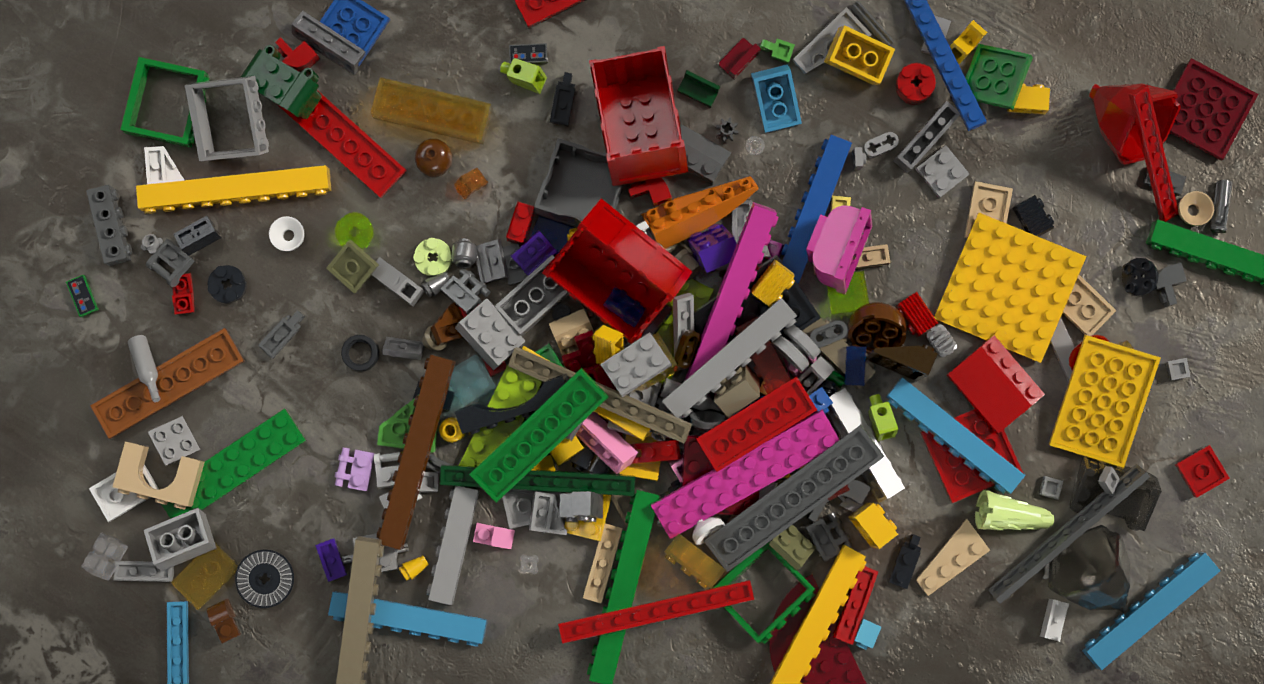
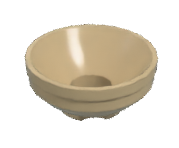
M1193 191L1186 194L1180 200L1178 213L1186 224L1200 226L1212 218L1214 204L1207 194ZM1190 205L1197 207L1198 213L1196 216L1188 213Z

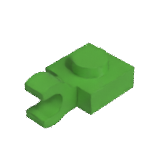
M763 39L760 48L762 51L772 52L770 58L788 64L795 44L777 39L775 43Z

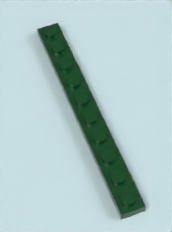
M441 465L440 485L481 487L469 475L476 466ZM531 470L511 489L594 492L607 495L634 496L635 476Z

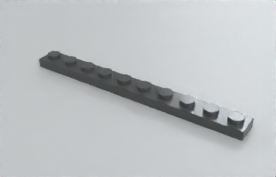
M1138 464L1134 465L1119 478L1120 480L1113 494L1101 493L990 587L988 591L1001 604L1150 478L1148 473Z

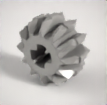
M938 324L926 333L930 344L941 357H946L957 349L956 342L943 325Z

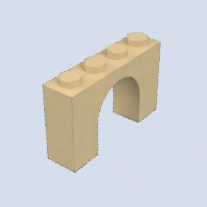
M125 442L112 487L118 488V492L129 495L130 492L137 493L136 497L146 500H148V497L156 498L155 502L167 505V501L175 503L174 507L186 509V506H193L204 461L181 456L174 481L168 487L157 490L147 484L143 475V467L149 447Z

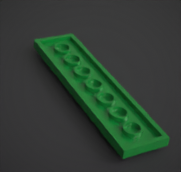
M581 368L469 475L497 503L609 396Z
M284 408L205 461L192 507L186 506V509L174 507L175 503L168 501L167 505H161L170 519L196 508L203 511L307 440Z

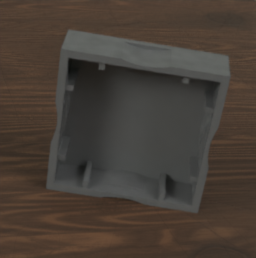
M558 138L550 159L548 174L542 183L534 206V214L578 227L601 198L616 210L624 184L612 186L606 153L592 151L582 145Z

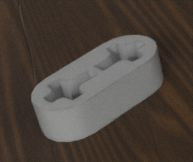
M893 132L884 133L867 141L863 151L869 158L882 155L897 146L899 142L898 136ZM887 137L894 139L892 146L889 143L885 145L882 143L887 140ZM869 144H871L872 146H880L876 148L875 153H873L872 151H868V148L870 147Z

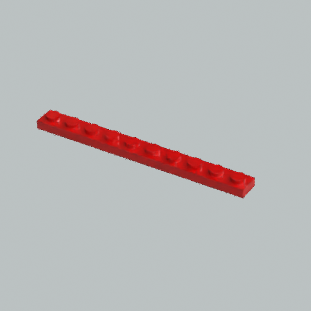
M747 580L558 623L563 644L755 599L751 582Z

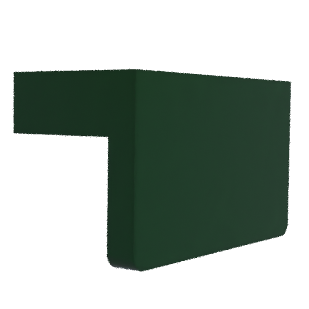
M686 70L677 92L711 108L720 91V86Z

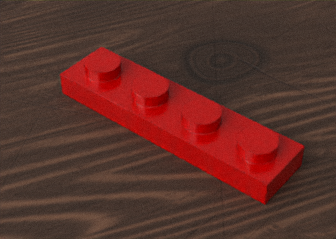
M866 566L862 572L858 571L855 577L857 582L854 588L849 591L848 599L844 605L833 638L853 645L878 571Z

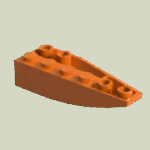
M749 176L675 198L641 215L643 220L647 222L654 241L666 249L690 238L692 234L712 226L744 203L759 188L752 177Z

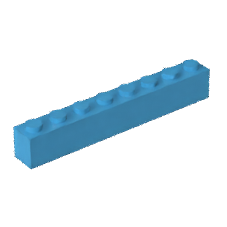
M903 377L899 379L886 397L889 399L888 402L896 409L898 407L904 411L903 415L907 419L917 421L919 423L918 427L922 431L932 433L934 435L933 439L937 443L947 445L950 448L948 451L957 458L959 456L962 457L967 467L972 470L974 468L980 472L979 476L987 482L992 481L996 485L994 488L1000 493L1011 494L1025 477L1021 471Z
M1195 552L1188 558L1189 562L1176 567L1171 577L1163 578L1158 583L1159 587L1144 594L1145 598L1141 602L1133 603L1129 607V612L1125 615H1119L1115 618V623L1111 627L1106 626L1099 632L1101 634L1096 639L1092 638L1085 644V648L1082 651L1097 669L1103 670L1220 572V569L1206 553Z
M337 591L332 593L328 615L333 616V620H345L348 593ZM374 598L376 612L371 618L374 628L382 629L384 625L389 626L391 631L402 632V629L410 630L409 634L421 636V633H427L429 638L440 639V636L448 637L447 641L459 643V640L467 641V645L478 646V643L482 644L484 641L488 619Z

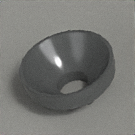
M695 411L690 414V423L698 433L702 434L725 421L723 414L714 411Z

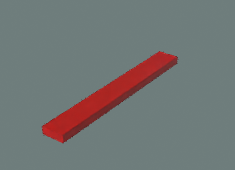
M1143 84L1130 92L1129 97L1159 219L1166 222L1179 214L1150 89L1148 85Z

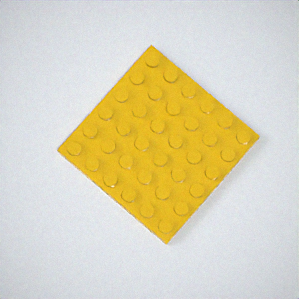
M978 212L934 317L940 322L986 341L995 335L1006 349L1041 363L1087 256Z

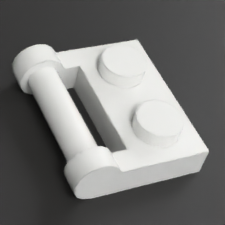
M400 452L384 455L380 453L374 454L377 488L382 489L394 486L395 482H392L395 470L398 471L399 465L383 467L382 462L398 460Z

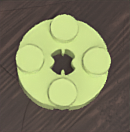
M435 238L422 241L417 246L413 257L418 270L426 276H436L447 272L452 264L451 249L444 241ZM430 253L438 254V256H436L438 258L436 262H429L428 258L430 257L428 256Z

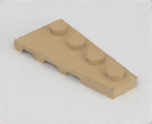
M968 519L964 520L959 529L955 531L935 558L917 577V583L927 596L990 551Z

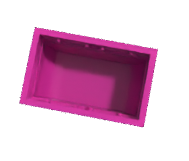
M843 205L833 209L828 217L819 216L806 249L808 260L814 264L818 280L824 285L835 288L836 292L846 295L872 229L871 210L863 207L858 209Z

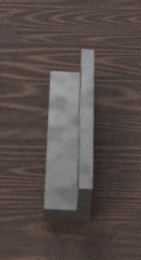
M302 11L291 24L292 35L303 42L305 41L309 46L355 75L358 71V63L365 56V51Z

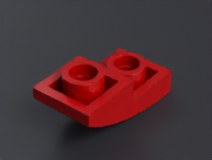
M185 273L179 279L178 285L172 287L175 314L195 312L191 273Z

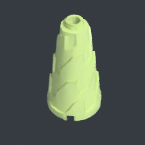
M983 490L977 500L976 506L980 508L979 512L975 511V523L978 529L1037 530L1041 528L1048 529L1054 523V515L1050 511L1030 505L1024 501L1011 499V497Z

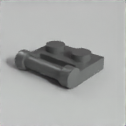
M166 239L148 259L146 266L167 280L168 285L175 287L178 285L182 275L195 261ZM161 259L174 269L172 274L159 265Z

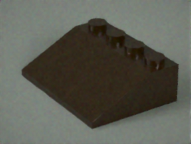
M924 344L923 346L885 347L873 349L865 355L864 359L917 382L930 374L938 353L933 352L934 348Z

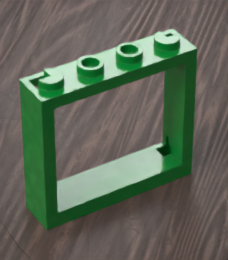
M139 57L120 130L125 134L192 148L195 136L190 111L183 137L137 128L135 125L150 67L198 77L196 83L209 81V75L202 70ZM202 88L204 95H205L206 89H208V88Z
M770 541L739 563L714 587L733 584L753 563L769 550L807 589L760 635L752 629L731 605L724 607L758 644L768 642L772 638L771 633L776 628L780 630L787 623L785 619L789 615L795 616L801 610L799 606L804 601L808 603L815 596L813 593L815 588L769 545Z

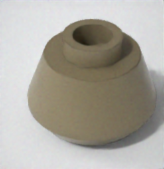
M432 326L428 327L422 338L424 346L428 350L439 351L444 349L447 343L437 345L431 331Z

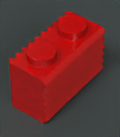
M517 201L506 235L507 241L523 245L527 241L528 231H530L532 220H534L533 217L535 216L534 206Z
M917 292L896 305V308L908 325L906 327L912 336L916 335V337H919L938 324Z

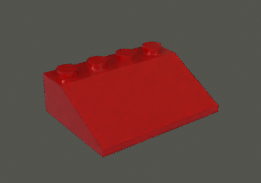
M995 335L985 341L947 374V377L996 434H999L1045 395Z

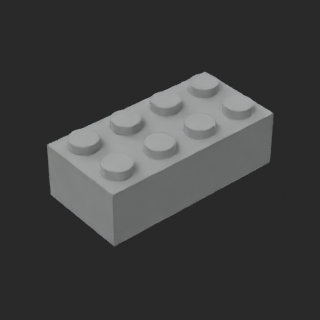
M553 255L495 305V308L521 336L525 335L570 294L550 277L547 278L542 274L544 269L554 259Z

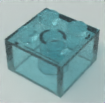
M477 354L454 367L450 386L463 407L472 405L496 390V384Z

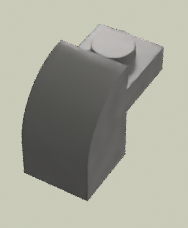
M1182 263L1170 265L1158 271V283L1154 290H1160L1159 300L1164 304V307L1177 304L1172 286L1187 281Z

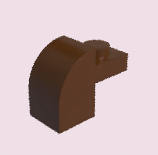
M229 599L220 601L207 608L211 626H214L222 644L241 635L233 618L236 614Z

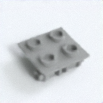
M183 416L147 432L165 466H171L181 459V456L186 457L200 450Z

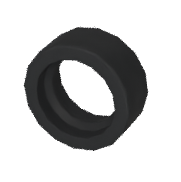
M354 335L344 342L341 356L343 362L349 368L364 372L376 365L379 359V349L371 338L365 335ZM357 342L368 344L372 351L369 361L364 364L354 363L349 356L351 346Z

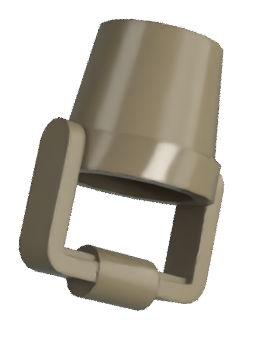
M682 241L666 248L665 250L669 253L677 246L682 250L675 258L693 271L687 280H691L696 276L701 266L692 257V250Z

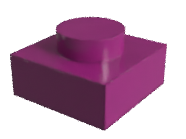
M770 239L768 249L771 257L766 259L770 260L776 255L780 258L784 244Z

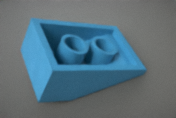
M788 64L751 73L765 133L802 124L791 69Z

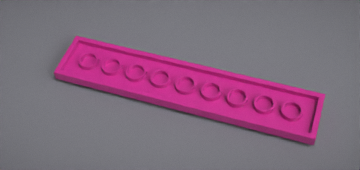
M821 409L718 472L715 469L652 503L651 507L671 539L697 525L699 520L702 519L704 521L811 462L838 442L839 438Z

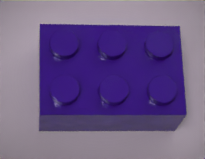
M714 224L703 233L696 232L691 235V238L687 239L695 260L706 273L730 263L737 245L734 236L722 224Z

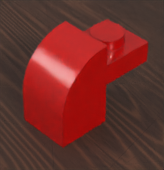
M281 37L275 42L279 47L277 50L285 58L282 62L297 71L311 68L320 60L319 56L305 41L295 50H292Z
M662 178L644 180L643 184L637 182L628 189L630 199L649 193L654 207L672 200L669 188Z

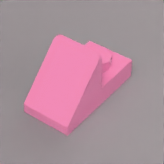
M477 523L473 542L511 549L515 530Z

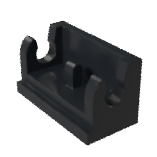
M208 216L174 233L181 250L188 256L221 239L214 223Z

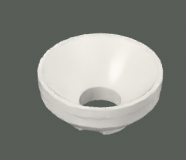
M288 216L281 217L271 225L269 238L277 249L292 251L302 244L304 229L297 219ZM288 230L294 232V238L291 241H286L283 237L284 233Z
M715 517L699 520L697 525L694 526L695 529L692 535L694 543L696 545L705 543L704 540L725 526V523Z

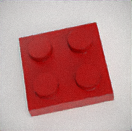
M1210 445L1205 446L1175 464L1195 498L1230 479Z

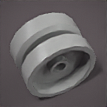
M793 324L790 328L783 330L787 339L779 336L771 344L790 364L802 372L809 365L805 356L815 359L821 351L807 334Z

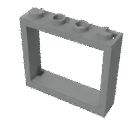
M255 76L185 85L199 161L256 156L269 152V142L266 138L265 121L261 112L262 104L259 100L258 83ZM243 84L255 148L214 152L202 88Z

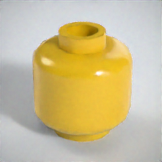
M456 417L445 419L439 428L441 437L447 442L459 441L466 435V433L462 434Z

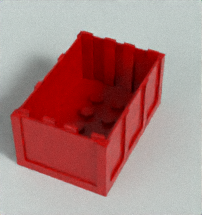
M665 46L657 47V49L621 55L603 60H589L612 186L688 172L685 144L681 136L678 109L675 107Z
M601 198L578 225V229L544 269L542 274L554 280L569 292L572 298L579 300L599 316L602 322L623 333V336L628 340L627 342L632 344L639 340L664 306L675 298L693 271Z

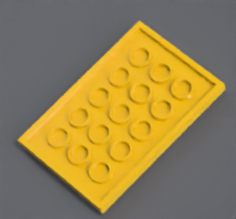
M1084 335L1049 445L1124 468L1161 357Z

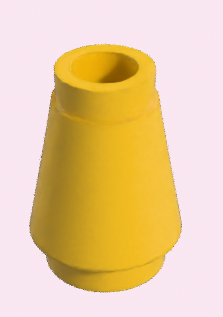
M422 555L402 563L399 570L405 580L408 581L409 579L413 580L429 564Z

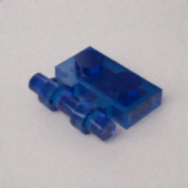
M616 286L603 304L609 311L615 313L625 323L634 328L646 308L640 305L641 302L637 299H632L625 290H620Z

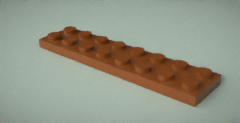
M223 328L156 367L158 371L156 387L160 401L153 402L147 385L137 378L90 406L109 439H112L245 361L226 328Z

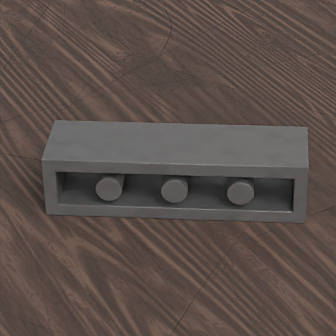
M946 101L893 161L906 173L911 171L960 116L959 111Z

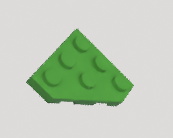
M415 398L379 426L377 445L396 448L405 447L403 439L405 433H409L410 425H408V421L416 408L413 406ZM438 427L431 448V452H435L436 450Z

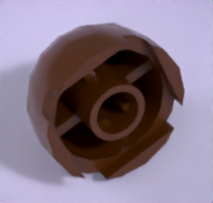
M430 138L424 140L415 151L417 168L429 177L444 175L452 165L453 155L451 149L445 142L439 139Z

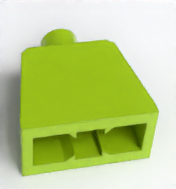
M514 58L511 64L503 62L500 67V72L507 74V77L513 84L537 94L541 93L547 76L540 66Z
M880 394L870 396L869 399L872 406L869 408L868 415L877 442L894 438L898 432V426L889 402L883 403Z

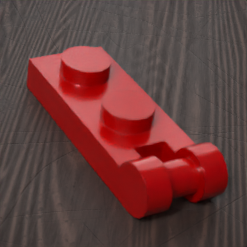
M677 440L630 444L636 451L641 449L642 457L636 455L632 464L681 459L679 441Z

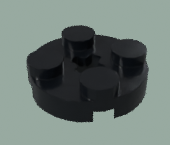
M231 265L216 267L208 278V292L215 300L224 304L240 300L247 290V281L241 270ZM230 279L232 287L224 289L223 282Z

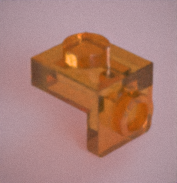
M475 168L460 176L454 186L457 192L464 199H467L472 193L485 187L488 181L480 170Z

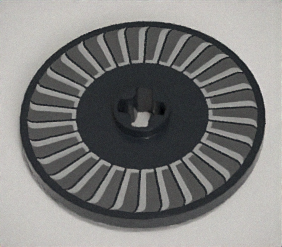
M268 549L257 550L247 555L238 565L235 574V585L241 598L248 604L258 608H269L280 604L288 597L294 584V571L290 562L282 554ZM264 573L270 578V581H267L266 584L259 580V577L263 576Z

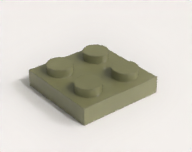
M349 240L326 269L355 294L379 264L352 240Z
M793 525L777 535L769 543L797 571L816 549L811 541L803 536Z

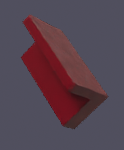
M742 38L718 65L735 80L760 53L761 48L756 43L752 45L745 38Z

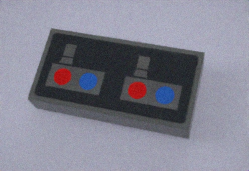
M547 43L509 45L510 64L514 58L531 64L548 63Z

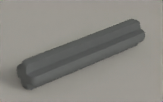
M859 1L855 2L851 6V10L880 42L891 46L894 42L893 39Z

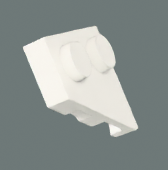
M164 146L144 147L147 184L184 181Z

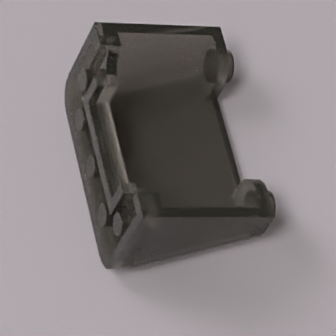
M1083 456L1069 502L1070 509L1079 513L1104 492L1098 481L1105 466L1113 467L1119 478L1132 467L1124 466L1123 468ZM1148 473L1150 478L1107 513L1124 519L1127 527L1134 531H1145L1162 492L1158 478Z

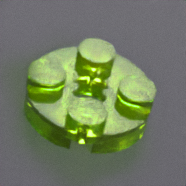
M352 212L344 215L337 222L335 236L341 246H344L347 241L352 240L361 249L369 247L373 240L374 227L366 216L361 213ZM353 227H358L357 230H360L356 237H352L353 234L350 235L349 233L350 230H353Z

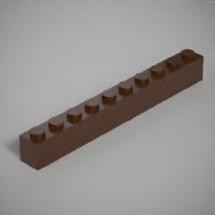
M434 355L426 358L424 369H426L425 376H422L419 382L420 394L415 397L413 406L416 408L408 421V425H410L409 433H405L403 444H405L404 451L399 454L397 462L400 465L398 471L395 470L392 482L395 483L393 490L390 489L388 492V508H385L382 513L384 522L382 527H379L376 538L382 540L381 545L398 550L404 548L456 361Z

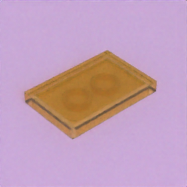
M216 542V549L197 556L171 582L197 610H200L232 578L238 567L237 563Z

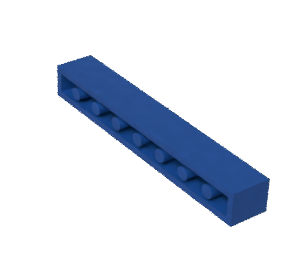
M830 135L829 139H825L821 147L824 150L822 157L818 156L814 166L817 167V171L815 174H811L808 181L811 187L809 192H804L801 200L804 203L802 210H797L794 219L798 221L795 227L791 226L788 237L791 238L789 245L785 244L781 255H784L783 264L794 273V279L797 284L800 282L808 261L807 246L819 216H825L852 142L834 135Z

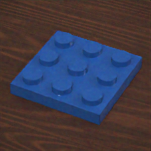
M334 0L320 22L365 51V56L358 63V66H360L389 23L390 18L362 0Z

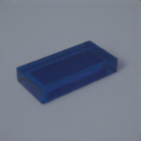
M846 346L844 385H865L866 347Z

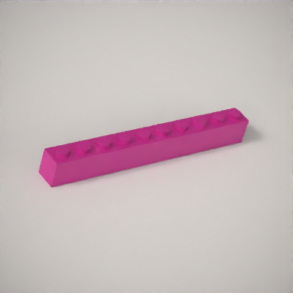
M753 202L702 333L701 343L694 362L689 367L684 382L729 344L727 340L729 335L733 336L736 317L740 318L743 307H741L743 299L747 300L750 281L754 282L757 271H755L757 263L761 264L764 253L762 250L764 245L768 246L771 235L769 232L771 227H775L777 224L778 216H776V210Z

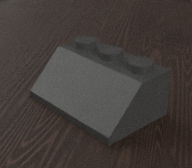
M682 125L680 127L681 136L685 144L688 172L713 185L731 152Z

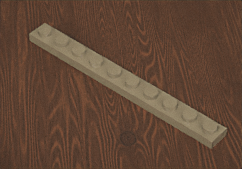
M518 347L514 348L508 365L543 382L566 373L568 379L576 374ZM595 382L609 396L600 407L679 442H686L692 426L691 423L630 396L622 397L618 391Z

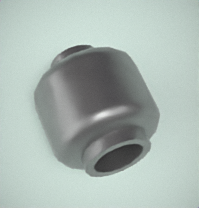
M460 239L458 242H455L452 246V262L459 268L471 267L476 261V245L469 239Z

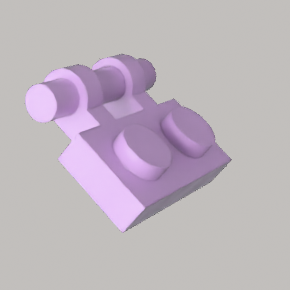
M342 447L341 455L338 457L340 461L338 471L335 472L334 476L336 477L335 485L342 487L343 480L346 479L349 480L348 488L368 491L375 453L355 450L354 457H350V449ZM347 462L353 463L350 474L345 473Z

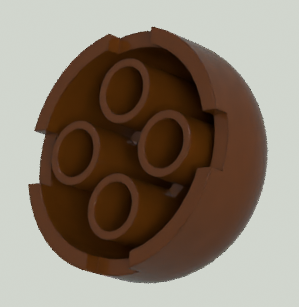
M882 302L867 303L860 306L851 315L848 323V338L852 342V346L867 354L875 349L865 345L871 342L872 333L873 346L875 348L901 347L906 340V322L901 312L890 304Z

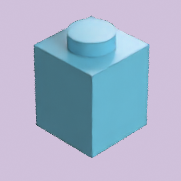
M862 618L854 640L857 642L856 646L867 650V647L873 649L881 626Z

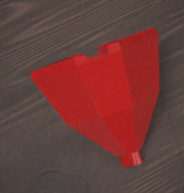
M1095 84L1090 91L1089 97L1093 99L1102 137L1123 165L1145 160L1129 97L1130 92L1143 84L1102 87ZM1148 85L1162 143H1164L1181 109L1180 104L1176 101L1178 95L1172 90Z

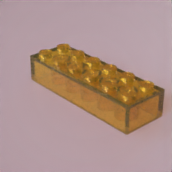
M380 77L370 114L374 119L484 145L493 108L490 103Z

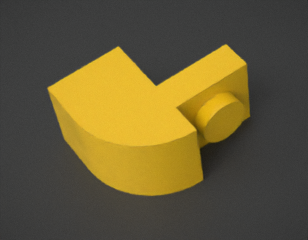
M974 20L950 45L958 64L973 51L988 33Z
M575 435L572 441L566 438L561 441L550 454L559 466L569 461L574 455L582 451L584 447Z

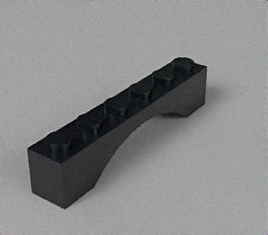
M567 373L545 381L533 398L518 406L493 408L475 403L455 411V415L462 434L469 432V435L480 432L482 427L486 426L487 429L498 426L497 422L504 420L505 423L516 420V416L522 415L527 417L532 415L534 410L539 409L569 380Z

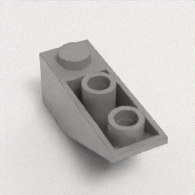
M379 257L376 261L379 266L372 273V276L411 306H414L425 291Z

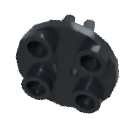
M1135 258L1123 265L1122 283L1125 291L1135 296H1144L1155 289L1158 283V271L1152 261L1146 258Z

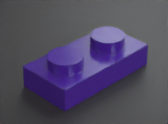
M335 538L315 545L328 582L348 575Z

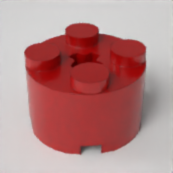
M921 63L909 64L899 73L895 85L896 93L905 103L920 105L932 95L936 85L935 75L929 66ZM913 81H916V83L919 84L918 87H915V85L912 84Z

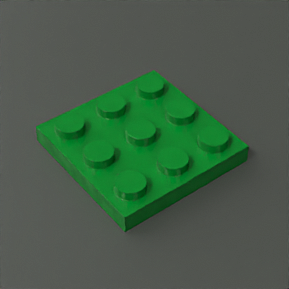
M978 44L966 75V80L977 102L1013 110L1032 62V55Z

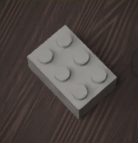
M487 298L455 327L493 371L513 353L514 348H519L525 342V339Z
M199 508L144 530L153 564L161 571L216 549L206 514Z

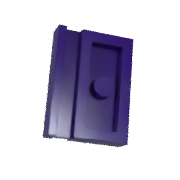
M538 230L510 256L529 276L545 260L558 251Z

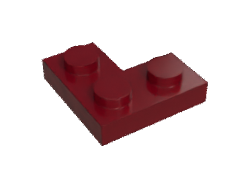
M592 330L574 336L579 350L561 356L566 369L575 372L581 368L596 364V355L593 353L595 341L593 340L594 333Z

